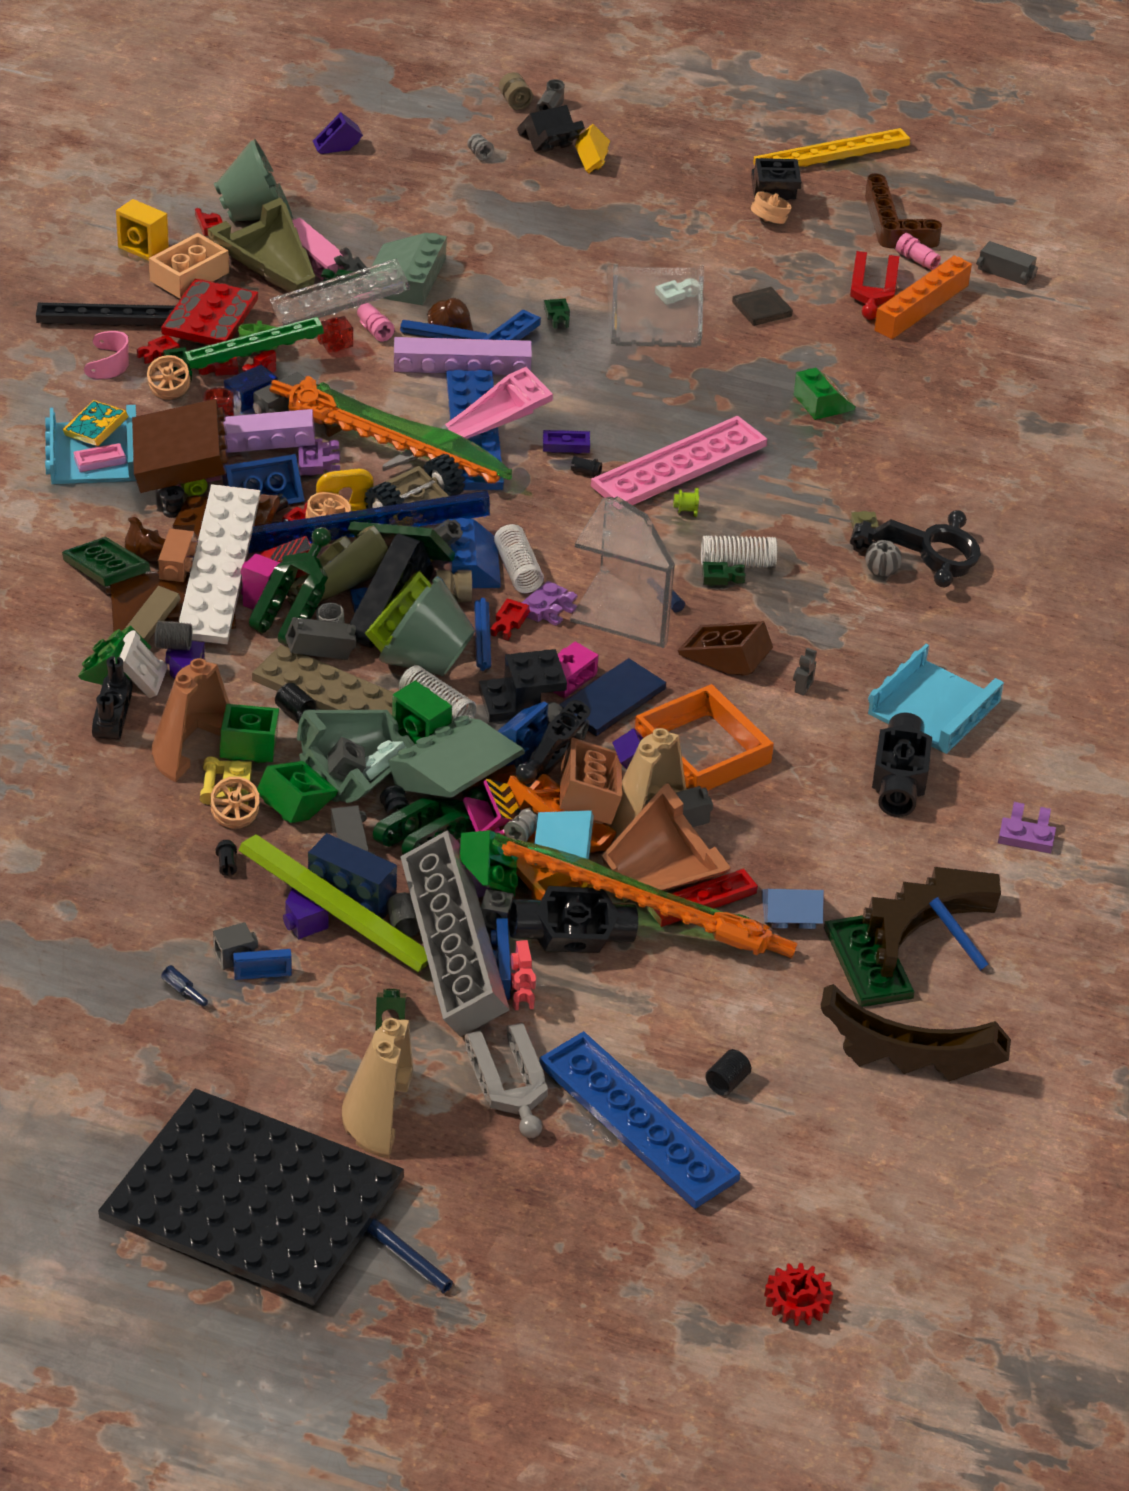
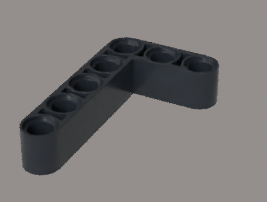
M400 533L394 537L350 622V625H355L356 627L354 634L356 636V643L370 648L374 646L365 632L413 574L420 571L428 581L430 580L433 565L422 541Z

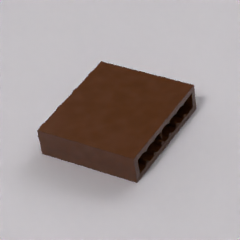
M216 399L132 417L134 476L140 493L226 474L225 464H229L226 452L228 445L225 437L227 431L224 423L226 417L223 407H218Z

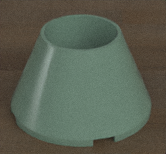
M436 576L432 580L434 582L430 588L427 586L391 635L393 638L390 644L386 645L380 654L379 660L381 662L408 669L414 665H419L431 674L444 676L475 632L474 627L443 579Z

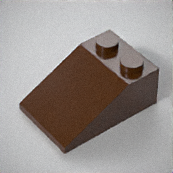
M764 621L700 625L678 649V653L681 656L727 674L745 676L755 671V668L772 650L773 645Z

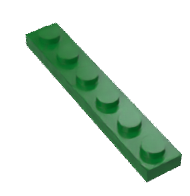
M318 317L187 351L185 356L191 369H202L207 367L208 364L216 362L225 363L231 358L238 356L247 357L253 352L260 350L269 351L275 346L283 344L292 345L301 339H314L318 335L324 334L323 325Z

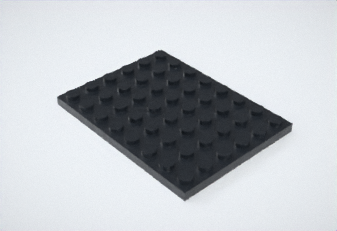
M195 1088L100 1207L98 1214L99 1219L314 1306L365 1234L373 1219L376 1218L404 1178V1169Z

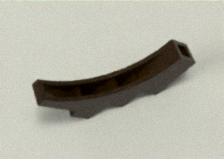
M934 867L932 877H927L926 884L903 882L901 892H896L895 899L872 897L869 908H864L863 924H867L868 936L875 937V945H879L876 954V964L881 966V977H893L898 959V949L905 939L920 926L939 918L929 905L935 898L938 897L950 914L967 912L995 913L1001 895L999 874Z
M834 984L824 987L820 1009L835 1024L840 1034L845 1036L843 1049L846 1055L851 1057L859 1067L888 1056L890 1061L903 1074L934 1064L936 1070L941 1072L950 1082L1009 1061L1011 1039L996 1021L976 1027L959 1029H928L910 1026L885 1019L864 1009L849 999Z

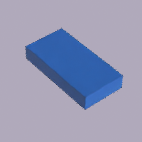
M291 949L233 953L235 980L292 976Z

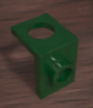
M391 988L383 989V993L378 992L376 998L375 1031L382 1026V1014L388 1009L395 1010L399 1015V1020H405L407 993H400V989Z

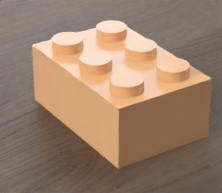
M196 233L149 258L150 281L181 299L195 278L213 282L229 273V250Z

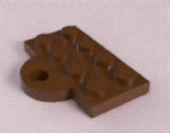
M195 495L187 497L172 525L173 529L194 531L198 541L208 496ZM260 495L253 532L267 531L280 505L278 495Z

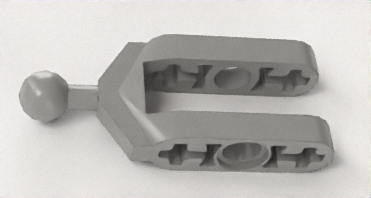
M517 1023L507 1026L508 1043L525 1083L524 1087L509 1090L503 1089L501 1079L482 1032L465 1034V1045L483 1095L486 1101L489 1102L490 1107L520 1114L522 1119L519 1124L521 1134L526 1138L539 1136L543 1128L542 1121L532 1115L531 1110L548 1096V1087L545 1083L542 1067L524 1024Z

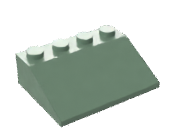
M422 233L384 243L370 268L371 274L359 289V294L423 306L446 260L447 236L437 233Z
M459 716L453 719V723L448 726L437 728L435 733L429 737L418 739L416 741L417 744L410 748L399 750L398 755L388 761L395 786H401L405 791L452 798L525 754L522 747L482 720L472 719L468 716Z

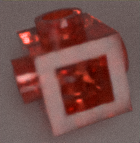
M345 316L320 321L323 325L324 334L318 335L317 339L319 344L323 345L328 353L353 347V327Z

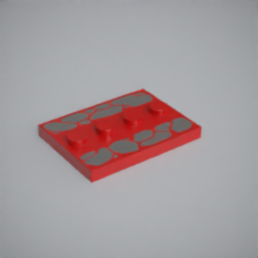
M195 278L161 326L162 335L208 345L232 340L239 326L242 325L257 302L258 292Z

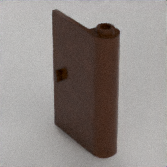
M149 571L106 586V594L111 593L113 632L118 629L122 631L126 628L158 586L179 593L181 600L164 620L178 623L190 573L187 572L184 582L159 579V571ZM235 613L231 629H236Z

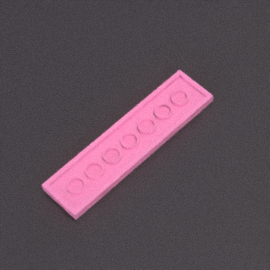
M735 416L591 479V487L621 511L767 446L768 439L742 418Z

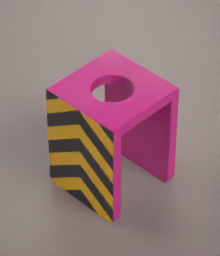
M486 779L484 785L497 817H494L492 809L486 801L465 797L463 799L464 805L475 831L491 830L506 837L504 830L500 831L499 827L512 821L521 811L508 784Z

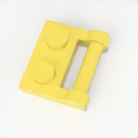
M212 756L205 758L203 763L205 771L204 787L200 792V801L211 805V793L215 786L216 774H224L223 779L242 777L251 782L252 762L219 761L216 757ZM230 787L228 790L230 792L236 791L237 787ZM245 789L241 790L242 796L250 794ZM223 791L216 796L219 799H228Z

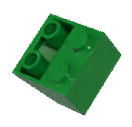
M132 626L122 631L118 629L111 634L108 640L101 639L92 648L94 653L82 663L84 668L78 677L81 680L102 685L104 678L108 675L107 659L115 656L117 664V657H120L125 645L124 637L130 631L136 630ZM140 636V641L150 650L152 647Z
M491 830L461 833L460 861L483 886L496 891L513 893L515 896L518 884L516 874L518 857L504 855L502 845H506L508 841L515 844L518 842Z

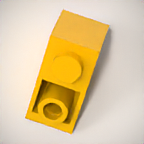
M594 124L579 134L575 144L587 173H591L594 169L599 170L604 165L605 156L609 151L610 140Z

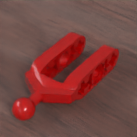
M856 251L850 297L865 304L861 310L862 316L865 319H875L877 305H882L895 296L900 256L889 255L885 287L876 288L863 286L867 252Z

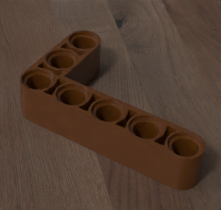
M878 173L867 176L865 198L878 243L882 247L896 248L899 238L905 233L917 238L921 244L929 248L937 247L940 244L942 223L935 219H898L886 177Z

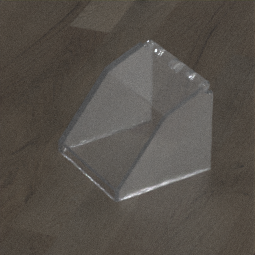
M618 264L607 266L608 317L611 344H616V346H632V344H636V346L654 347L655 345L659 347H677V345H681V347L697 348V346H701L704 265L693 268L621 267Z
M618 496L615 498H603L575 542L576 548L601 554V572H598L570 617V622L665 648L668 643L675 563L646 513Z

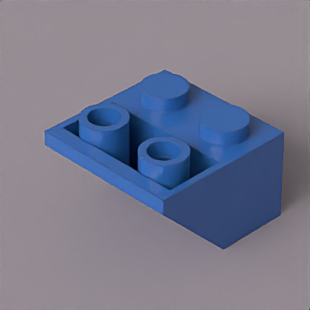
M542 702L522 710L498 730V732L522 747L525 754L505 766L515 765V768H517L520 764L526 763L537 749L549 721L548 703Z

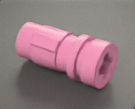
M908 233L903 234L896 244L895 249L899 254L904 255L908 259L912 258L915 262L930 270H934L941 261L939 254L926 245L921 244L917 238Z
M364 303L358 308L357 315L360 318V322L376 340L384 342L393 336L395 331L394 325L370 303Z

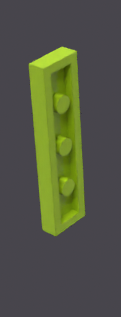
M420 571L412 575L365 632L366 636L380 652H382L386 645L390 644L393 638L391 635L427 586L429 588L432 586Z

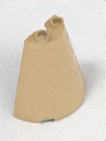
M658 728L640 741L622 779V799L611 825L607 824L617 832L613 839L614 841L645 807L646 800L652 799L663 785L669 783L675 793L686 790L679 735L669 733L666 729Z
M388 1018L383 1021L382 1026L375 1032L342 1105V1121L347 1134L350 1133L356 1140V1144L363 1150L386 1159L390 1157L395 1139V1129L392 1128L395 1091L408 1092L413 1073L409 1020Z

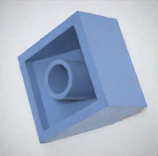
M762 889L764 922H771V928H788V923H799V929H816V923L823 924L824 890Z

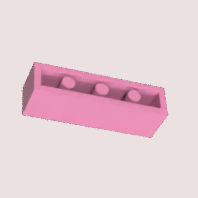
M301 218L292 220L294 227L297 229L302 247L306 249L313 272L323 281L324 278L321 277L324 269H330L334 273H337L338 269H345L334 260L335 257L342 256L339 252L340 250L335 245L330 243Z

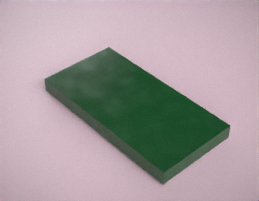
M351 522L348 528L358 538V534L364 528L374 525L384 539L388 549L394 537L400 533L422 541L430 560L453 561L455 557L454 551L433 528Z
M106 536L62 552L64 561L105 587L150 571L147 561Z
M863 915L825 921V932L855 998L861 1007L914 998L915 991L899 958L897 959L893 977H881V966L876 964V954L879 945H875V937L868 936L867 924H863Z

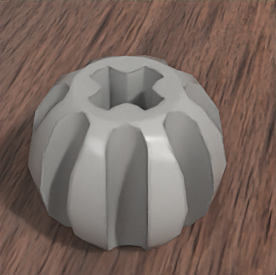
M879 540L867 549L866 565L877 576H889L894 574L901 565V551L893 542Z

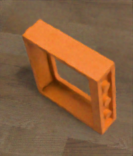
M712 684L641 713L635 719V729L645 738L652 734L655 729L663 728L670 731L709 715L747 750L699 772L682 756L687 789L700 786L708 791L772 762L774 743Z

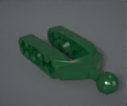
M319 527L312 532L313 544L308 553L285 555L282 562L275 567L249 619V626L252 629L265 633L271 627L295 580L298 569L310 574L302 585L278 634V642L288 647L285 636L292 618L311 619L325 592V583L328 576L317 556L321 548L330 543L332 537L329 530L324 527Z
M473 788L467 793L469 798L487 802V794L481 788ZM422 798L380 820L374 827L372 836L375 842L386 847H390L405 839L401 849L404 855L431 840L433 836L436 837L447 830L458 840L461 838V833H465L466 829L472 826V821L463 800L441 798L429 800Z

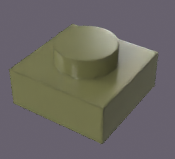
M851 512L852 528H854L856 523H862L863 521L872 523L871 526L874 529L879 527L875 512Z

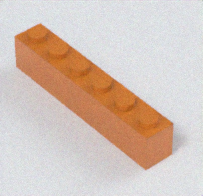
M954 255L877 308L874 331L894 339L969 286L972 263Z

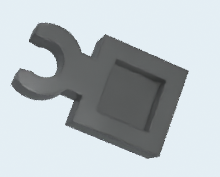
M345 247L339 251L342 256L339 255L334 260L339 266H343L344 270L360 273V287H362L371 271L358 256L352 258L351 251Z
M806 648L805 656L801 655L800 667L796 668L793 676V681L796 682L794 692L803 696L814 682L817 651Z

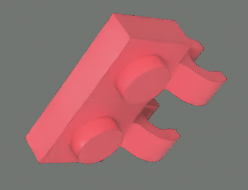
M528 940L516 941V953H511L512 970H515L514 973H511V990H516L513 995V1008L515 1011L519 1010V1003L525 1001L529 1004L530 1009H534L535 996L531 989L536 987V975L532 971V959Z

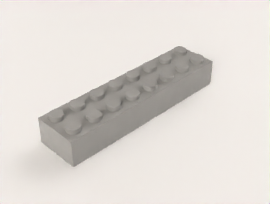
M447 830L402 855L401 861L443 1020L461 1037L510 1009L471 872L460 861L459 842Z

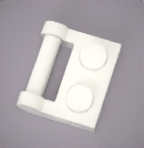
M130 631L123 639L125 645L120 655L124 662L123 670L149 698L157 696L168 666L163 660H158L140 641V636L136 631Z

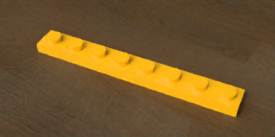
M901 128L758 155L754 156L753 164L755 165L756 158L798 159L799 167H807L812 164L826 163L837 159L842 160L848 157L882 152L883 150L899 149L910 145V137Z

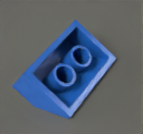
M296 454L225 465L226 474L222 475L224 486L260 490V495H277L281 493L283 497H286L288 505L305 502Z
M455 519L461 525L460 528L463 534L460 539L449 546L455 553L454 560L449 561L450 571L452 574H455L457 570H471L472 588H501L499 555L494 542V535L474 519Z

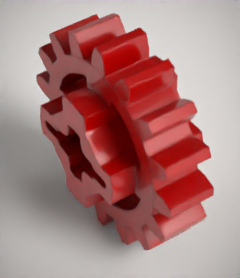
M788 1263L786 1271L776 1268L775 1276L769 1275L764 1296L767 1297L766 1306L773 1307V1316L782 1314V1322L784 1323L789 1319H793L794 1325L798 1326L800 1320H804L809 1326L813 1317L821 1321L823 1313H829L830 1304H832L833 1299L831 1282H824V1273L816 1275L814 1273V1266L805 1270L803 1263H799L798 1268L793 1269L792 1265Z

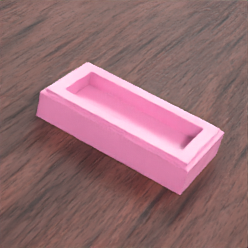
M120 443L73 452L79 472L127 464L126 455Z

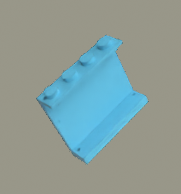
M126 405V412L129 417L99 446L65 436L62 429L70 422L56 423L53 407L50 408V417H45L46 475L51 474V484L136 481L133 463L132 417H136V405ZM121 444L126 455L127 464L79 472L73 452Z
M925 644L918 651H914L907 662L901 663L893 675L887 676L879 688L872 690L868 697V702L870 703L868 714L889 724L890 719L894 715L907 712L919 716L925 725L924 733L932 736V747L947 754L1001 701L1004 682L995 678L983 689L927 661L929 645Z

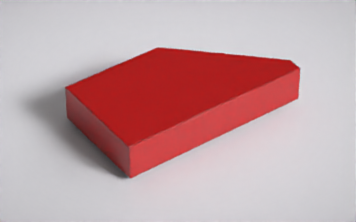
M195 208V216L204 236H208V228L223 222L220 215L215 213L209 215L203 213L200 208Z

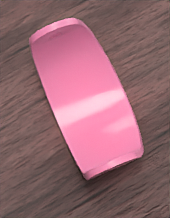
M106 331L96 334L93 338V344L97 348L117 351V353L107 358L87 363L84 368L85 374L94 379H107L119 376L129 366L128 336L124 332Z

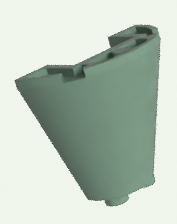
M306 710L301 716L297 732V740L301 741L303 752L299 754L300 760L304 761L338 790L337 795L331 799L335 802L351 803L361 799L391 773L390 766H388L374 779L368 781L357 768L349 772L344 782L329 775L327 754L341 737L363 746L365 757L373 755L378 751L377 747L388 740H391V742H404L407 748L415 744L408 735L401 736L398 733V723L388 710Z

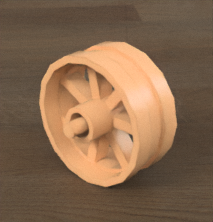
M757 192L755 201L750 208L756 215L763 218L765 222L770 221L784 224L792 206L786 200L779 197L777 193Z
M171 355L161 356L152 361L148 367L147 378L150 390L155 396L165 400L177 399L189 389V370L187 364L182 359ZM173 367L179 368L178 370L173 372ZM157 371H159L162 375H154V374H155ZM186 374L185 379L178 378V376ZM156 381H162L158 386H156L153 383Z
M329 492L316 493L307 502L305 521L314 530L324 527L331 534L339 533L348 526L351 505L344 497Z
M228 777L214 786L211 793V813L220 825L230 829H240L250 825L256 819L259 812V792L252 782L242 777ZM237 787V790L230 792L228 788ZM245 789L250 794L242 796L241 790ZM223 791L228 799H219L216 796ZM255 799L254 808L244 804V802ZM215 805L228 806L220 813ZM242 809L249 814L240 818L239 812ZM230 812L235 814V818H230L226 815Z

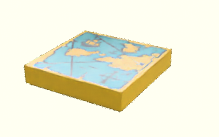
M93 400L62 430L65 436L99 446L129 416L126 410Z

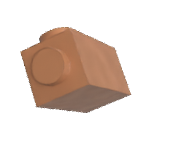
M169 528L158 559L159 579L178 582L185 581L187 572H191L192 557H194L198 542H194V531Z

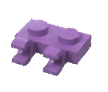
M322 438L315 439V445L298 446L300 475L313 476L324 474V470L328 472L340 471V465H332L333 463H340V451H331L339 449V441L322 442Z
M547 581L521 603L527 604L530 607L528 618L537 622L545 619L552 625H558L563 621V618L558 616L563 609L568 613H572L578 608L577 605L572 603L578 598V595Z
M1014 802L1011 819L1005 817L1002 819L998 843L1051 854L1056 827L1048 826L1051 809L1040 807L1037 824L1021 821L1024 803Z

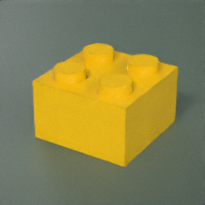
M134 199L116 210L118 248L148 261L150 257L169 248L167 213Z

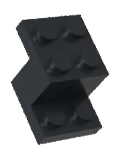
M567 105L530 113L517 127L519 136L527 134L530 138L534 152L540 150L548 152L556 146L561 148L572 145V141L578 138L579 134L585 129L583 121H572Z
M756 158L755 168L751 170L754 199L757 192L777 193L784 200L796 199L797 189H801L798 159Z
M556 649L505 654L504 678L479 681V691L489 722L511 720L522 710L541 703V693L567 690V681Z

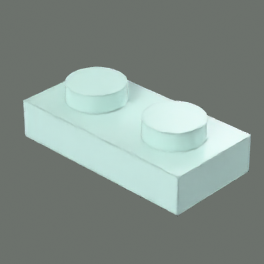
M385 741L377 747V752L365 757L366 768L362 772L365 778L371 781L390 766L388 760L398 755L399 750L407 748L404 742Z

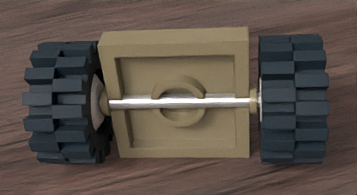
M442 454L427 461L423 467L425 470L417 466L368 489L365 492L366 498L364 500L368 503L366 509L370 511L369 516H373L374 523L397 525L406 519L405 516L411 521L448 503L449 499L461 494L464 491L463 488H465L463 483L465 477L461 476L463 471L458 469V462L454 463L455 459L453 457H450L448 454Z

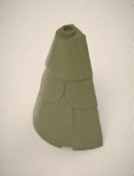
M281 198L262 205L260 221L231 233V225L227 221L208 228L210 240L229 250L230 257L265 277L270 283L297 297L308 296L313 291L315 275L306 249L302 247L286 203Z

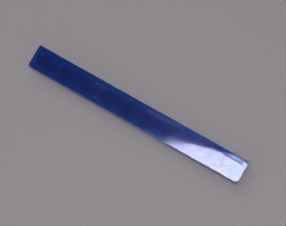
M488 491L254 526L248 551L252 553L269 550L307 536L309 543H313L311 538L312 532L319 527L329 530L332 537L331 540L347 536V538L355 537L348 530L351 522L420 527L443 523L447 519H471L490 516V497Z

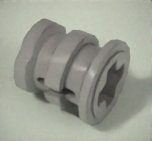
M475 133L468 139V148L472 150L479 160H485L492 156L494 145L481 134Z
M522 810L519 815L505 825L504 832L506 837L518 842V845H524L528 838L536 831L538 816L531 810Z

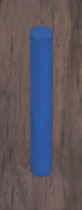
M937 897L932 900L929 905L978 969L981 971L989 965L940 899Z

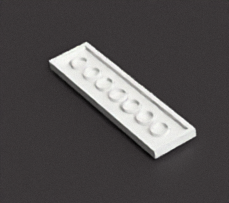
M211 484L179 619L180 623L192 624V640L228 644L242 581L241 568L247 559L260 500V490Z

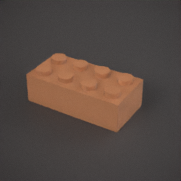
M572 737L561 763L560 809L564 811L592 810L594 815L593 822L611 825L622 799V764L616 751Z

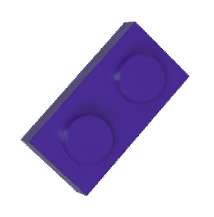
M543 430V452L590 453V431Z

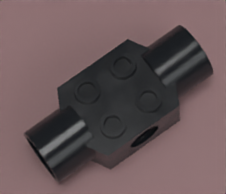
M907 712L894 715L889 721L888 728L880 729L872 788L880 792L879 807L884 813L894 817L907 816L914 811L917 797L925 795L929 772L932 736L924 733L925 725L919 716Z
M548 886L541 900L513 899L509 909V933L511 938L537 939L544 951L600 953L606 942H634L638 931V910L636 904L612 902L603 889Z

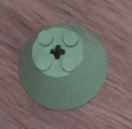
M256 139L248 143L221 178L214 183L218 194H222L219 200L224 209L229 208L227 213L232 222L260 221L262 205L281 198L286 203L292 219L293 215L280 183H276L271 173L273 169Z

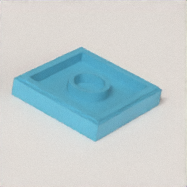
M592 810L538 812L534 850L570 864L588 863L594 818Z

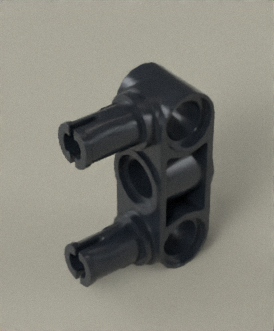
M112 656L106 661L108 675L104 678L100 695L96 698L97 707L92 723L93 738L120 740L131 701L132 680L128 679L124 674L123 659L117 657L116 664L115 656Z

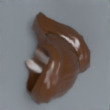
M459 299L440 300L427 313L428 324L474 331L470 312L466 304Z
M129 517L130 527L125 537V549L143 560L157 563L165 539L159 536L158 530L145 529L138 518Z

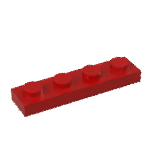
M743 868L663 897L706 912L757 894L758 885ZM648 907V911L661 927L682 920L672 915L664 916L660 914V911Z

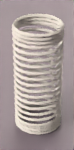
M515 524L501 527L494 536V542L515 590L520 593H531L537 590L544 581V575L523 528Z
M712 535L702 536V565L703 562H710V560L714 562V558L715 562H719V541L721 545L720 562H723V543L725 541L724 562L728 561L729 567L732 566L733 541V566L736 565V544L738 541L737 564L742 562V565H745V542H747L746 567H749V559L751 568L754 562L755 567H757L758 542H760L759 567H762V561L764 568L766 565L768 568L776 567V537H767L765 539L764 536L762 538L754 536L752 539L751 536L749 538L747 536L744 538L743 536L740 538L738 536H732L731 538L728 536L726 538L725 535L718 538L716 535L714 538ZM715 539H716V558H715V551H714ZM728 540H729V559H728V547H727V546H728ZM741 540H742V560H741ZM750 540H751V553L749 552ZM763 540H764V553H763V548H762ZM754 541H755V561H754Z
M419 665L410 667L402 675L399 682V690L404 688L405 684L407 686L413 676L420 672L413 681L419 677L418 683L429 688L434 694L452 705V723L461 708L463 710L458 717L464 713L467 704L468 709L464 716L467 715L469 718H474L476 714V703L436 678Z

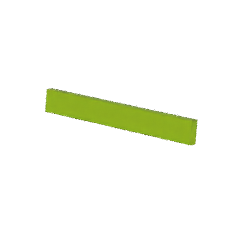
M257 834L241 843L238 851L415 971L419 972L429 965L423 946Z

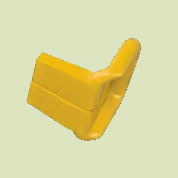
M349 469L325 473L317 481L316 493L329 492L339 495V491L342 488L349 487L352 489L349 500L351 512L348 526L345 530L335 533V535L351 533L348 530L351 522L369 523L367 514L369 510L366 509L368 503L365 502L364 498H366L365 492L374 487V480L371 473L367 470Z

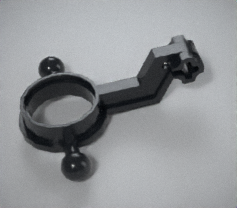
M954 510L948 515L949 525L935 524L927 528L926 531L892 519L875 529L872 528V523L863 521L854 525L850 544L853 545V550L856 552L867 550L873 543L884 540L921 553L924 563L936 572L934 574V582L943 588L952 584L953 577H961L967 574L970 568L976 565L981 556L980 547L976 540L966 531L960 529L967 521L965 513L961 510ZM941 542L949 544L962 552L967 560L960 562L949 560L939 555L933 549L931 543Z

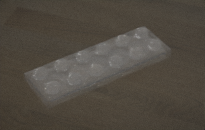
M396 258L273 297L269 300L279 325L284 326L314 317L321 318L327 315H334L349 308H356L371 301H378L393 294H400L403 291L409 290L410 287Z

